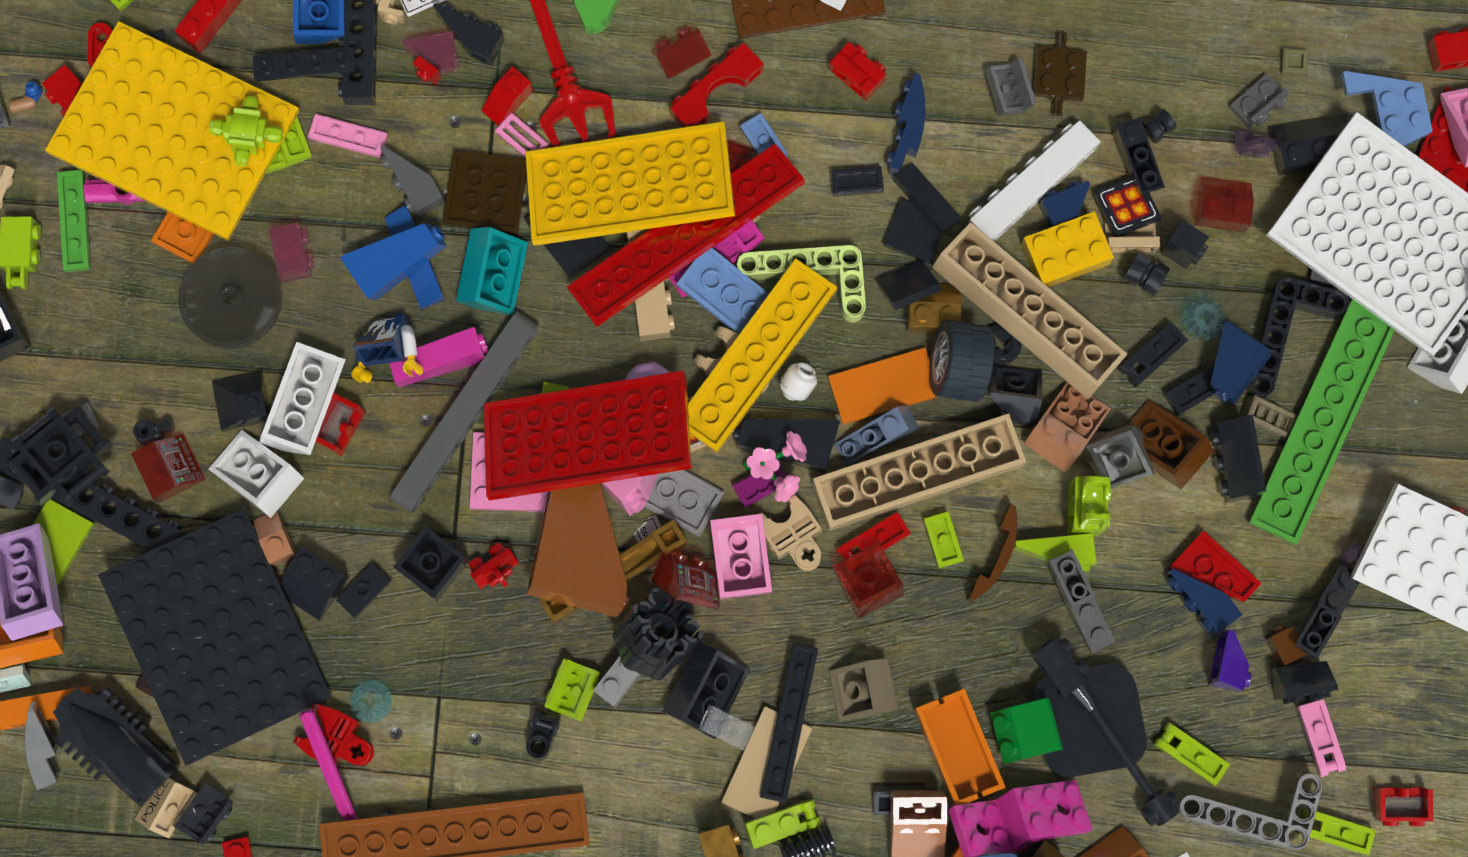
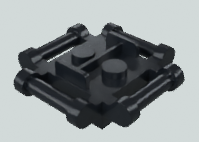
M50 406L44 416L18 436L16 434L11 439L21 453L11 460L7 467L13 474L16 473L33 492L34 498L39 505L48 502L52 495L57 492L70 506L75 502L74 498L100 476L103 475L105 477L110 472L98 457L108 452L113 447V443L108 437L105 438L90 422L82 407H76L62 418L54 407ZM74 423H78L96 445L90 449L71 426ZM28 461L49 483L44 488L24 467ZM90 463H92L95 466L94 469H92L88 474H86L70 489H68L67 491L65 490L63 486L66 483L71 484L84 472H86L89 469L87 466Z

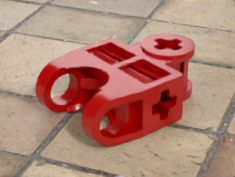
M313 703L311 709L318 714L317 717L323 723L322 732L336 766L339 765L341 759L357 766L369 764L374 757V748L371 743L355 735L361 722L338 710ZM296 735L293 743L308 756L317 760L309 739L306 737L303 739ZM362 747L361 750L364 752V755L362 757L357 756L354 752L355 748Z

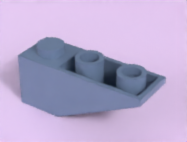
M907 405L899 406L834 445L845 465L849 466L898 441L918 429L919 426Z

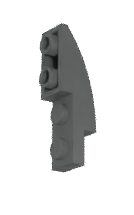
M1073 549L1049 560L1064 603L1090 653H1095L1114 643L1115 640L1095 601V594Z

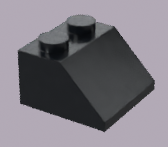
M301 547L287 567L280 586L287 600L321 621L349 580V577L304 547Z

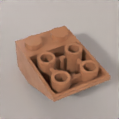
M1067 382L1024 444L1067 473L1111 408L1093 396L1087 399Z
M891 791L890 857H944L947 828V797L944 791Z

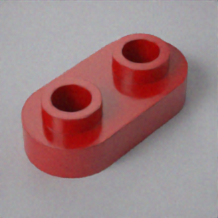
M96 23L88 30L87 61L91 68L113 32L105 23ZM101 35H106L105 40L99 41Z

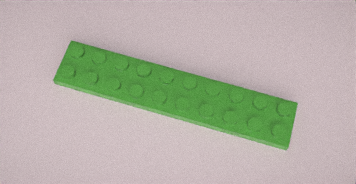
M1352 298L1267 480L1266 492L1260 496L1248 522L1293 545H1297L1395 331Z

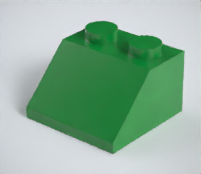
M1049 698L990 713L1003 764L1063 749Z

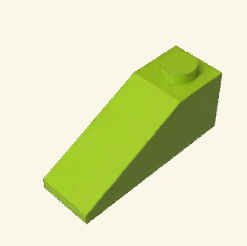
M1093 533L1015 541L1013 550L1048 563L1049 560L1073 549L1084 573L1090 572V567H1094L1097 564Z

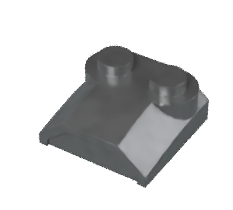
M1128 425L1107 432L1086 445L1101 477L1111 478V490L1122 484L1155 474L1143 446V434L1135 426Z

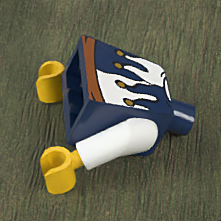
M401 313L395 314L393 318L373 322L352 346L356 352V363H358V366L352 371V377L360 383L362 381L369 383L372 379L371 371L365 369V366L404 361L405 358L407 360L403 364V371L413 377V369L419 375L423 373L422 365L415 361L417 347L414 330L408 325L407 317Z

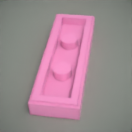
M315 113L308 138L380 158L383 154L380 147L385 146L388 134Z

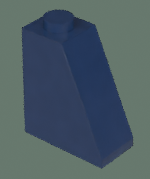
M1226 321L1223 327L1211 386L1214 391L1213 395L1224 403L1228 400L1235 404L1269 360L1271 353L1269 348L1228 321Z

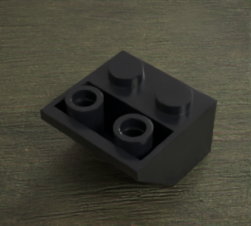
M1327 661L1270 669L1274 700H1283V704L1305 701V696H1308L1309 701L1331 697L1330 692L1338 690L1337 682Z

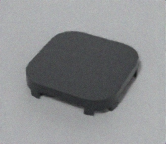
M1101 664L1087 667L1089 673L1085 676L1098 704V709L1137 763L1143 757L1147 748V736L1137 686L1133 676L1124 667L1117 664ZM1044 676L1035 685L1031 694V702L1045 698L1050 699L1063 748L1062 750L1043 754L1041 758L1044 765L1052 773L1061 777H1076L1126 768L1090 714L1070 694L1065 698H1060Z

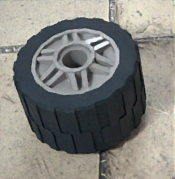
M952 320L943 321L935 334L930 355L929 382L932 393L936 397L978 402L987 391L993 370L994 338L992 331L987 325Z

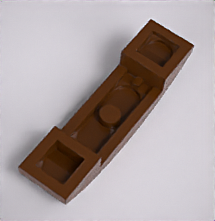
M1012 504L1008 507L998 529L999 532L1006 534L1007 537L989 578L982 575L977 577L967 600L971 603L979 599L991 588L1004 571L1011 557L1017 534L1016 506Z

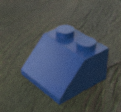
M293 0V36L295 44H322L344 37V0Z

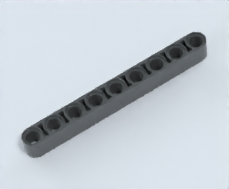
M519 312L512 316L392 492L391 501L410 513L415 512L483 413L484 403L491 401L539 329L538 324Z

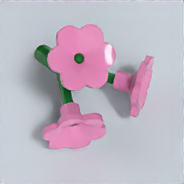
M792 431L787 433V446L783 447L782 451L775 454L772 449L764 450L759 447L754 449L753 455L748 457L743 463V467L746 470H750L752 477H762L774 481V485L777 486L775 500L778 502H787L791 495L797 492L800 477L788 475L783 479L780 476L774 475L773 471L778 470L780 466L777 459L792 455L801 462L806 460L805 454L807 449L802 443L800 436Z

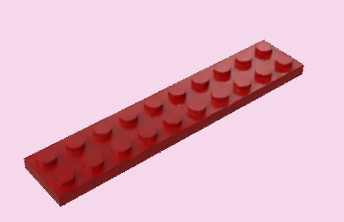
M773 144L731 173L735 216L651 228L567 286L570 294L596 328L805 184L803 176L776 144Z

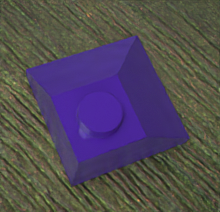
M1227 630L1218 635L1208 685L1235 692L1244 691L1245 687H1249L1251 681V672H1248L1249 663L1235 632Z

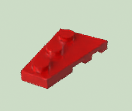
M1204 530L1168 568L1169 570L1179 571L1224 592L1230 598L1244 603L1262 584Z

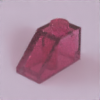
M452 31L403 40L404 47L409 55L415 59L418 56L422 57L437 68L440 73H450L455 68H460L456 42Z

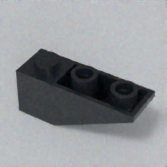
M434 3L433 8L437 17L468 56L493 66L505 41L501 29L490 23L487 25L482 24L473 15L459 14L450 5L442 4L441 6Z
M1141 118L1116 124L1112 135L1117 150L1140 195L1165 188Z

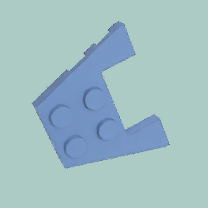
M1349 71L1341 74L1345 96L1371 93L1379 129L1404 147L1432 132L1422 83Z

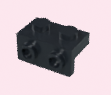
M203 780L172 825L194 839L197 844L203 846L205 842H210L217 832L216 827L220 821L225 820L230 815L233 801L229 796Z

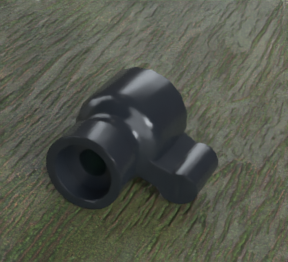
M141 420L134 425L133 434L139 444L147 449H154L161 445L165 433H171L175 430V425L169 420H164L159 425L147 420Z

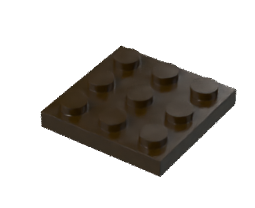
M453 150L442 222L443 226L465 229L491 227L506 234L518 235L527 180L526 159Z

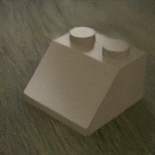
M888 658L864 661L829 671L839 722L898 710Z

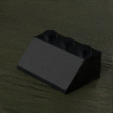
M1339 115L1269 127L1278 176L1314 170L1348 123L1345 117Z
M1253 415L1217 423L1212 428L1213 431H1210L1211 445L1216 447L1217 456L1214 457L1216 471H1220L1221 481H1219L1220 496H1224L1225 503L1256 499L1266 492V485Z
M698 642L662 712L716 739L750 669L721 651Z

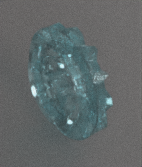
M363 682L352 693L350 698L351 710L361 721L367 723L381 721L391 710V693L380 682ZM373 690L374 699L382 702V704L373 705L369 713L368 705L360 700L369 698Z

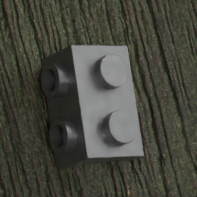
M1022 58L1016 59L1011 64L989 66L985 69L998 116L1023 114L1036 104L1035 95L1032 91L1028 72Z

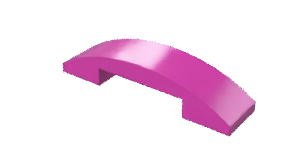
M752 220L712 248L734 265L743 253L752 251L765 237ZM692 262L669 277V279L671 280V282L683 298L688 295L684 293L681 289H679L675 284L682 277L685 271L689 268Z

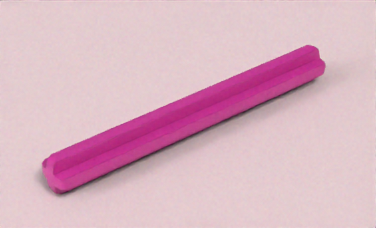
M307 709L300 713V719L342 821L357 820V815L314 710Z

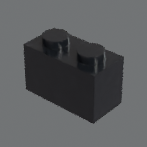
M1183 220L1161 254L1187 269L1191 263L1196 265L1209 247L1205 244L1209 236Z

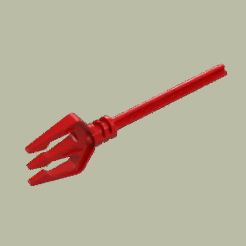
M529 0L553 67V73L550 74L552 80L557 81L554 84V88L560 89L557 92V98L540 118V126L553 147L561 146L554 126L565 118L571 120L583 143L590 142L586 112L590 109L600 108L603 110L609 129L606 139L617 138L612 99L607 94L581 89L579 85H574L578 78L572 76L575 73L574 67H570L566 62L546 1Z

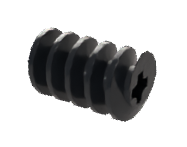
M826 825V833L820 827H817L816 836L807 831L806 840L798 834L796 844L790 838H787V847H784L780 841L778 842L783 857H826V852L832 857H836V847L828 825Z

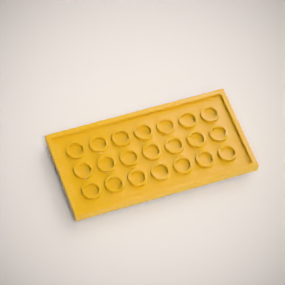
M725 122L526 151L531 239L534 246L735 216Z

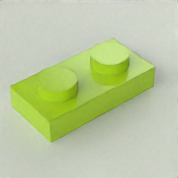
M949 511L924 518L923 521L938 569L963 562L964 559Z

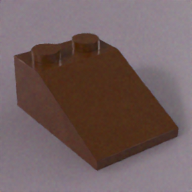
M1150 400L1128 423V425L1135 426L1142 432L1144 437L1143 446L1153 470L1179 489H1182L1214 452L1208 437Z

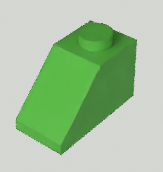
M573 0L576 13L586 35L590 33L598 34L604 31L606 26L610 25L620 0Z

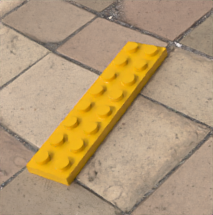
M795 259L688 403L689 429L693 437L716 453L719 452L835 294L837 286L799 260Z

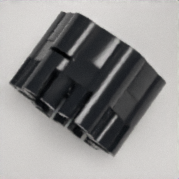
M661 588L652 589L642 602L635 604L613 631V639L621 656L623 666L630 671L649 676L653 680H662L675 666L681 663L703 637V630H699L693 636L700 627L695 620H691L694 617L693 604L688 599L683 601L682 598H675L671 602L672 597L666 591L657 600L656 598L662 592Z

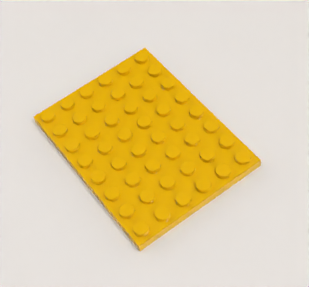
M118 21L45 151L47 154L229 241L300 110L298 107ZM246 96H253L257 98L258 110L261 111V117L266 118L268 128L275 126L282 129V141L269 143L266 140L265 148H258V155L250 154L249 163L245 167L237 166L234 161V152L231 151L232 146L225 143L224 135L222 137L212 135L209 132V125L212 120H223L226 122L227 114H234V107L242 108L244 98Z

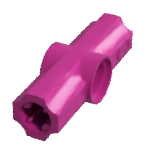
M85 180L84 196L86 203L120 202L121 204L129 205L133 202L146 201L130 193L119 195L120 188L103 180Z

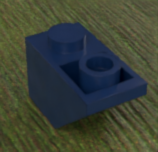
M1088 180L1080 183V181L1072 182L1066 186L1064 191L1058 193L1057 190H1054L1043 196L1044 199H1042L1039 208L1049 228L1078 217L1090 186Z

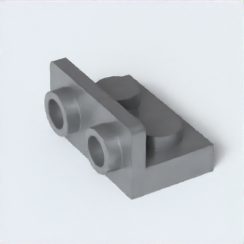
M1266 74L1229 106V109L1248 129L1255 124L1259 127L1270 117L1268 113L1273 108L1278 111L1288 102L1286 96L1290 90L1288 88L1282 90Z

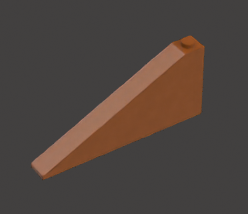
M600 483L548 491L526 595L617 617L623 610L627 609L629 595H626L627 582Z

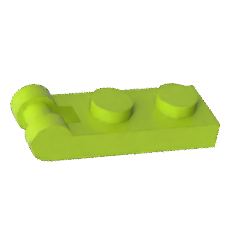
M1167 722L1163 728L1165 732L1161 738L1157 737L1153 745L1211 785L1216 786L1230 764L1176 726ZM1173 737L1180 741L1176 748L1169 744Z
M808 799L745 822L744 826L751 848L756 849L804 830L820 826V818L816 816L814 811L816 807L814 799ZM804 812L806 820L800 822L797 813Z
M1307 808L1302 810L1301 816L1303 820L1309 816ZM1316 811L1314 820L1319 821L1320 826L1318 831L1311 830L1310 838L1366 856L1370 855L1376 830Z

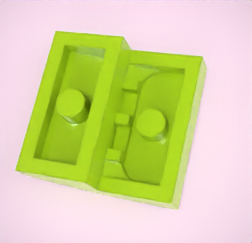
M298 117L294 120L265 174L289 167L311 157Z

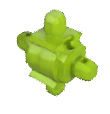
M246 96L244 98L242 108L234 107V114H227L226 122L223 120H212L209 125V132L212 135L220 137L224 135L225 143L232 146L231 151L234 152L235 164L243 167L249 163L250 154L258 155V148H265L266 140L269 143H278L282 141L283 136L281 128L275 126L268 128L266 118H262L261 111L258 110L257 98L253 96Z

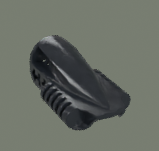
M107 687L104 691L87 694L76 688L61 700L53 712L60 723L61 735L55 743L62 749L70 742V746L65 750L66 754H71L77 748L78 751L72 759L76 762L82 755L85 756L79 763V766L83 768L91 761L92 764L86 770L89 775L98 768L99 771L93 777L96 781L105 774L142 808L180 767L144 734L150 726L147 721L140 728L137 727L143 720L141 715L131 722L130 719L136 711L132 708L124 715L123 712L129 707L127 702L117 709L116 706L121 702L122 698L118 695L112 702L109 701L115 694L113 689Z

